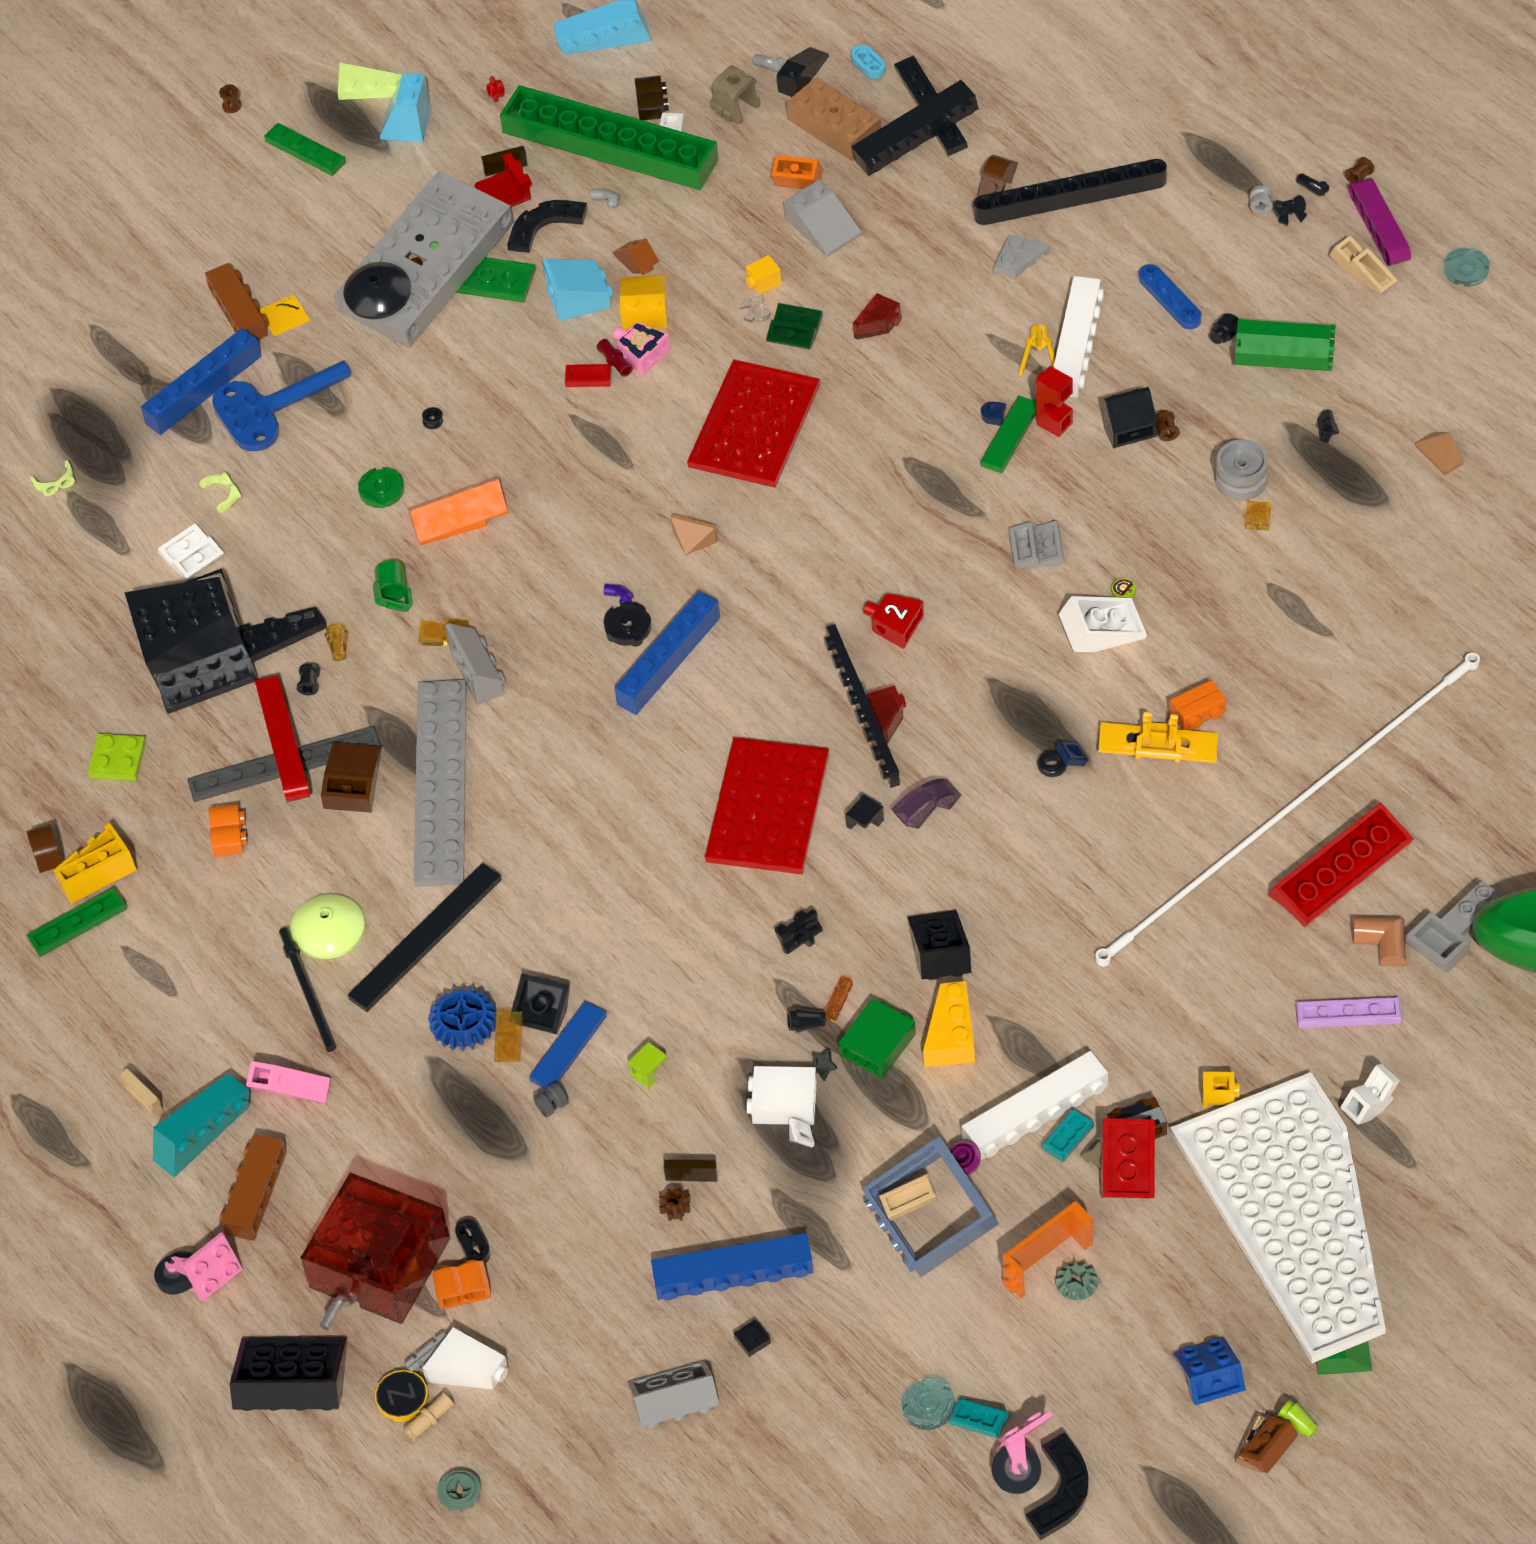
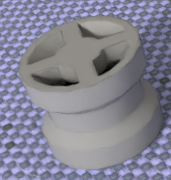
M1257 186L1250 191V209L1254 213L1265 214L1271 211L1273 203L1271 200L1272 191L1269 187Z

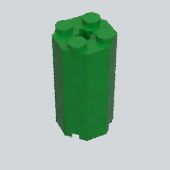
M1239 318L1235 365L1332 371L1333 357L1329 356L1334 355L1335 339L1330 338H1335L1336 324Z

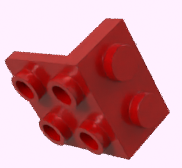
M511 153L503 155L505 171L474 184L476 189L510 205V207L531 199V179L528 174L523 173L520 161L518 159L515 160Z

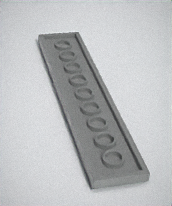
M466 680L418 682L414 846L415 887L460 885L464 881Z

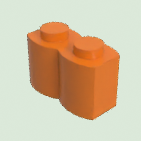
M238 804L209 807L210 836L214 857L243 854V846L247 845L246 831H242V825H246L244 810L240 811Z
M468 1260L458 1267L442 1266L432 1272L439 1309L453 1308L464 1303H474L491 1297L483 1261Z

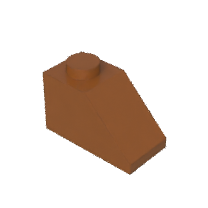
M647 238L630 241L613 251L614 256L633 274L642 273V275H645L654 269L653 265L659 262Z

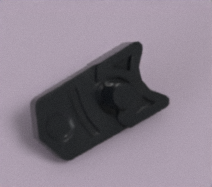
M1329 409L1322 411L1317 419L1320 430L1319 434L1321 441L1328 443L1332 435L1339 434V430L1335 423L1333 412Z

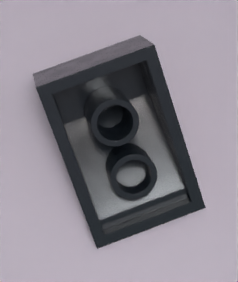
M957 910L907 916L916 963L922 980H935L945 976L958 977L972 973L970 945Z

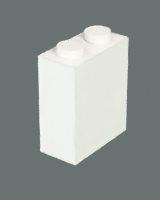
M754 1066V1074L749 1076L748 1090L752 1092V1098H747V1114H752V1123L789 1124V1119L794 1118L809 1125H814L817 1088L816 1067Z

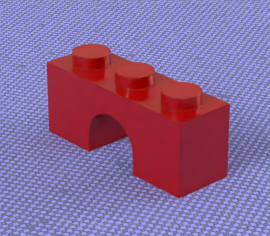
M1049 366L1044 372L1039 373L1035 381L1037 425L1060 437L1073 423V408L1064 403L1073 394V378Z

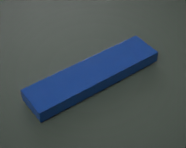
M584 1002L529 1076L530 1082L546 1090L552 1083L558 1084L607 1017L606 1012Z

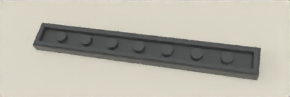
M372 726L298 747L303 770L307 771L327 765L333 743L380 746L375 727ZM273 754L188 778L187 781L193 802L275 780L280 778Z

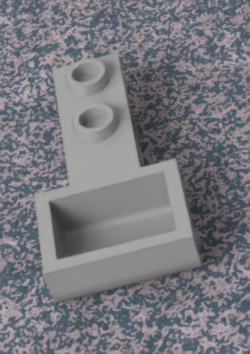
M1481 881L1443 918L1440 919L1430 912L1406 935L1405 942L1447 973L1469 952L1470 940L1464 937L1467 932L1469 934L1473 933L1472 926L1476 914L1488 903L1501 897V894Z

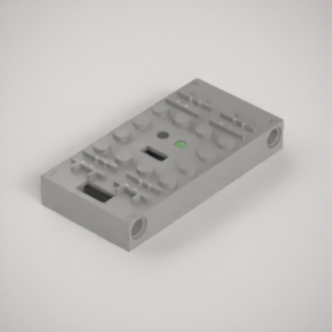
M438 170L356 268L358 269L372 262H389L402 268L408 275L411 284V293L407 303L402 309L389 317L382 319L362 318L351 312L347 307L343 296L344 282L333 295L338 311L410 348L514 223L510 205ZM412 253L426 261L421 266L407 259L406 256Z

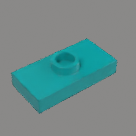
M1073 1109L1042 1144V1149L1061 1162H1064L1094 1128V1122Z
M960 1398L948 1420L953 1426L998 1439L1009 1415L1007 1411Z

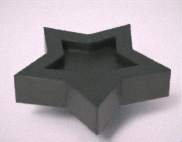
M829 1051L822 1056L812 1054L813 1065L811 1067H816V1073L819 1074L823 1081H826L829 1072L838 1069L832 1063L831 1052Z

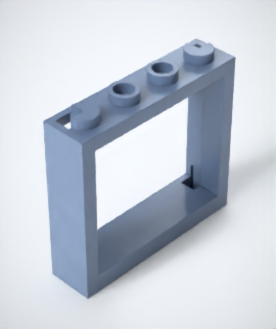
M940 1136L861 1188L867 1197L863 1201L872 1213L876 1210L880 1216L876 1219L877 1223L884 1232L890 1231L893 1237L889 1241L897 1252L902 1250L906 1257L902 1261L910 1272L915 1270L920 1277L999 1225ZM942 1157L981 1217L918 1259L894 1222L888 1219L885 1209L879 1201V1196L895 1189Z

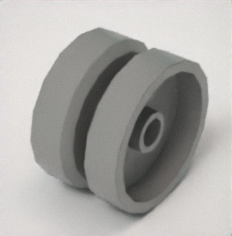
M1235 440L1221 447L1217 454L1216 485L1219 491L1226 497L1234 500H1248L1261 494L1267 485L1268 455L1265 449L1258 443L1250 440Z

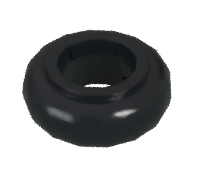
M1056 750L1042 753L1037 761L1038 770L1046 777H1058L1067 768ZM1049 761H1056L1059 763L1057 766L1054 767L1046 765V763Z

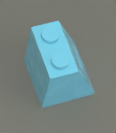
M402 74L388 104L380 133V140L423 142L431 112L425 74Z
M542 260L546 289L559 322L611 307L610 298L613 297L610 284H605L607 280L604 269H599L596 260Z

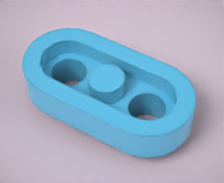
M858 45L852 49L851 60L866 77L878 79L885 74L884 60L869 46Z

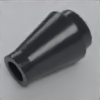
M794 1008L787 1012L788 1029L798 1033L825 1026L824 1011Z

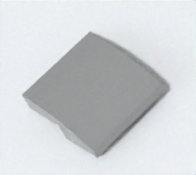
M1057 520L1035 527L1032 522L1009 528L1016 568H1038L1065 563L1060 527Z

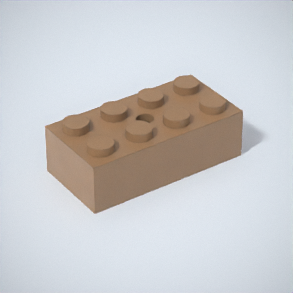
M817 77L787 101L789 121L851 161L854 160L851 146L881 129L880 117Z

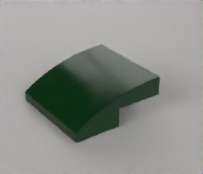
M778 303L774 320H771L766 341L810 350L818 333L823 312L821 310Z

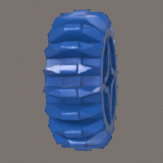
M463 985L460 991H456L452 987L450 994L443 992V999L436 998L435 1005L431 1006V1014L428 1017L430 1031L434 1034L436 1041H441L443 1047L450 1045L452 1051L457 1046L462 1051L467 1046L474 1050V1044L476 1043L483 1046V1038L490 1039L491 1032L495 1031V1023H497L496 1008L489 996H485L482 990L476 993L473 986L469 991H466Z

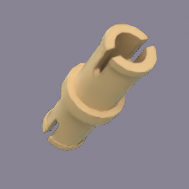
M442 1393L427 1408L423 1407L419 1411L420 1414L404 1427L403 1431L412 1441H415L430 1426L434 1427L437 1424V1420L454 1406L453 1402L445 1393Z

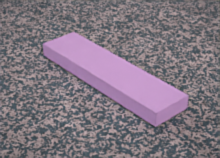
M1399 997L1296 1002L1298 1028L1401 1024L1402 1020Z

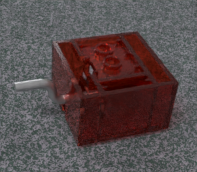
M350 1172L300 1257L309 1288L335 1298L319 1326L324 1330H329L342 1306L345 1308L351 1307L356 1301L359 1302L361 1309L403 1324L450 1240L443 1208ZM353 1250L363 1253V1258L354 1255Z

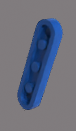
M1147 264L1140 268L1139 282L1181 327L1195 329L1201 324V311L1158 266Z

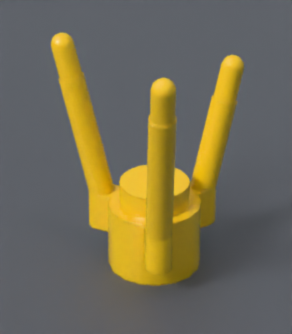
M1035 325L1031 328L1030 337L1027 338L1026 348L1018 372L1019 376L1023 375L1031 346L1039 351L1047 346L1054 367L1056 357L1052 347V338L1048 337V328L1046 326Z

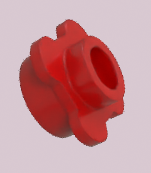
M490 76V83L486 85V91L488 96H492L494 102H498V97L504 96V85L500 79L495 80L494 76Z

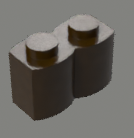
M660 75L635 78L639 119L661 118L662 113L669 111L668 97L663 98V95L667 94L666 81L661 82Z

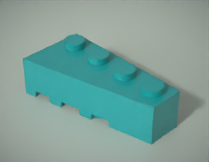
M226 1074L153 1127V1161L175 1178L233 1121L248 1109L250 1090L230 1074Z

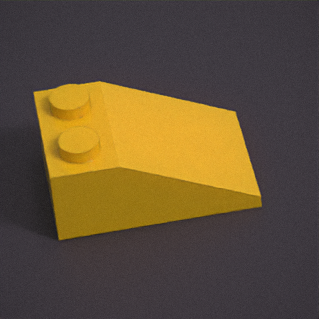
M665 274L620 278L622 328L628 331L635 323L639 322L655 329L668 328Z

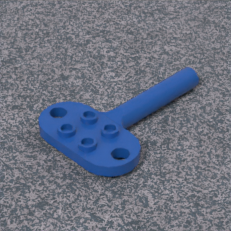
M342 360L268 396L259 395L248 383L233 381L222 385L213 394L212 404L217 417L234 442L243 450L258 452L273 445L278 438L279 429L273 416L275 412L351 377V373L345 361ZM229 392H235L233 396H225ZM260 436L266 437L262 441L255 440L257 437Z

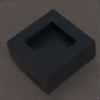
M756 1319L733 1333L734 1339L748 1357L771 1344L770 1337Z

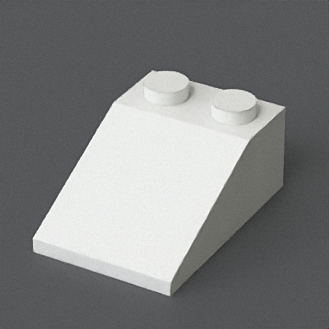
M1071 596L1059 613L1074 652H1098L1147 637L1132 598Z

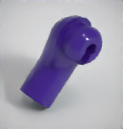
M604 585V595L620 597L619 603L632 602L634 595L625 586Z

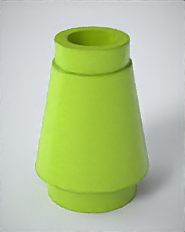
M1289 1400L1277 1415L1278 1418L1290 1421L1295 1430L1301 1435H1305L1308 1439L1319 1427L1298 1402L1294 1403Z

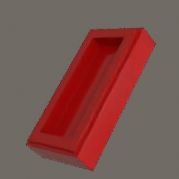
M611 364L566 365L565 387H611Z

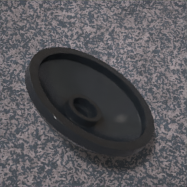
M372 262L359 267L348 277L344 285L343 296L347 307L357 316L366 319H382L395 314L403 308L410 297L411 284L408 275L399 266L389 262Z

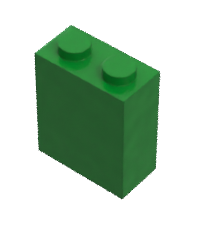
M872 998L839 1041L840 1056L883 1079L916 1035L915 1021L908 1014H901L892 1009L887 1003L879 1002Z

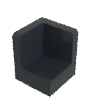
M865 795L845 814L846 827L850 830L856 824L863 828H867L870 823L879 827L884 821L883 806Z

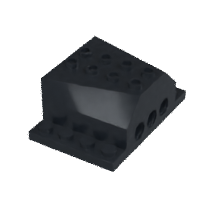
M222 569L184 583L124 592L145 664L160 690L164 707L168 714L255 682L257 676Z

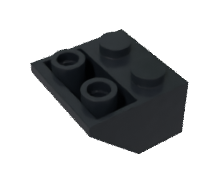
M1149 387L1104 398V429L1113 449L1157 437L1158 422Z

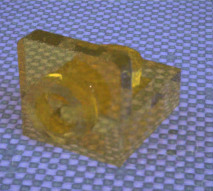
M1248 501L1245 529L1269 531L1272 503Z

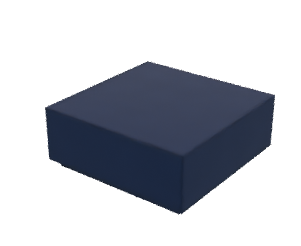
M1059 742L1055 747L1066 766H1085L1088 762V758L1078 742Z

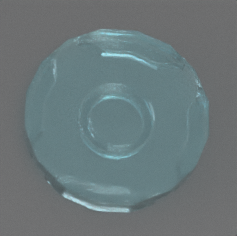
M1459 248L1447 255L1444 261V274L1448 280L1456 285H1459V283L1465 284L1464 287L1479 285L1488 276L1490 262L1487 256L1479 250Z
M937 1379L922 1380L923 1383L918 1385L915 1383L907 1390L902 1400V1410L910 1425L921 1430H932L941 1427L950 1420L955 1412L956 1401L954 1393L948 1384Z

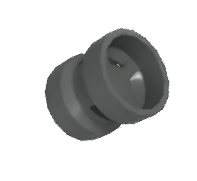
M555 1082L549 1085L545 1092H539L533 1096L535 1105L546 1118L552 1115L556 1108H562L569 1103L564 1091Z

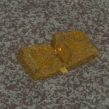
M445 618L444 623L420 620L418 645L448 646L445 625L451 623L468 627L469 621Z
M496 1012L494 1062H520L523 1012Z

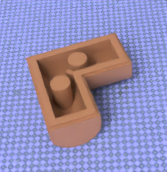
M1353 918L1354 944H1379L1380 966H1406L1404 918Z

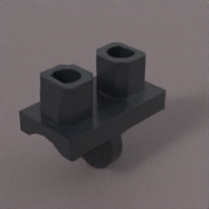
M812 909L809 912L801 910L795 914L794 922L788 926L781 923L775 927L776 936L784 953L788 955L802 944L808 947L815 944L813 937L823 931L815 910Z

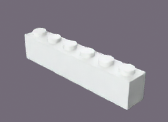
M1073 277L1054 368L1073 378V394L1070 397L1078 398L1080 389L1085 387L1086 375H1083V373L1089 369L1090 358H1087V355L1092 354L1093 350L1091 336H1096L1097 323H1095V319L1099 320L1101 306H1098L1099 302L1103 303L1104 299L1101 279Z
M1089 1051L962 1125L963 1141H971L978 1146L981 1152V1160L986 1157L990 1158L1006 1145L1015 1144L1025 1134L1037 1131L1047 1121L1059 1118L1071 1107H1078L1088 1097L1102 1093L1108 1086V1072L1094 1054Z

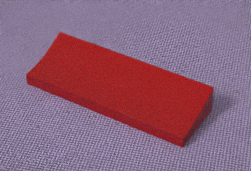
M1380 802L1273 886L1268 896L1284 907L1305 928L1411 844L1414 838Z

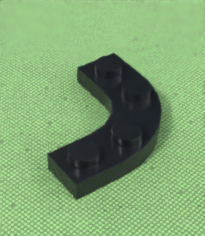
M550 200L538 203L539 207L529 212L525 210L512 227L507 243L508 251L530 253L536 233L545 225L551 223L583 225L588 209L587 202Z
M1065 1432L1042 1445V1451L1056 1469L1061 1480L1057 1494L1046 1503L1025 1514L1026 1521L1040 1540L1058 1531L1075 1519L1082 1510L1088 1495L1089 1477L1086 1464Z

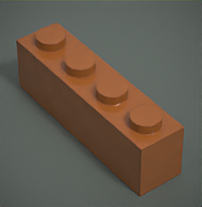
M226 263L205 272L208 288L234 332L236 333L243 328L257 338V340L268 336L266 316L264 313H259L260 309L256 300H251L250 291L246 284L242 285V279L238 270H233L230 263Z
M253 1134L251 1142L246 1144L243 1164L239 1165L236 1171V1183L234 1187L230 1188L227 1207L220 1214L219 1222L222 1224L225 1235L255 1241L287 1153L282 1139Z

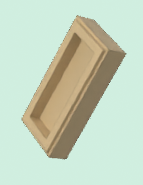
M127 1068L120 1073L124 1088L153 1116L157 1117L163 1112L159 1099Z
M927 1174L879 1196L890 1221L938 1200Z

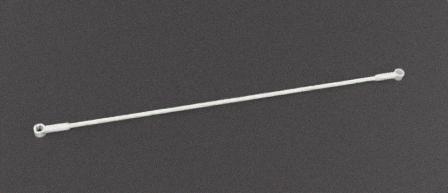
M1468 653L1465 661L1444 677V681L1131 932H1126L1108 948L1099 949L1096 952V963L1102 967L1108 966L1111 962V957L1133 941L1134 936L1443 688L1453 684L1467 671L1477 669L1480 663L1479 655ZM1101 956H1106L1107 958H1106V959H1101V958H1099V957H1101Z

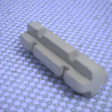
M444 1332L439 1333L434 1337L435 1341H429L415 1353V1357L411 1356L404 1362L407 1371L418 1372L421 1369L420 1366H424L447 1335Z

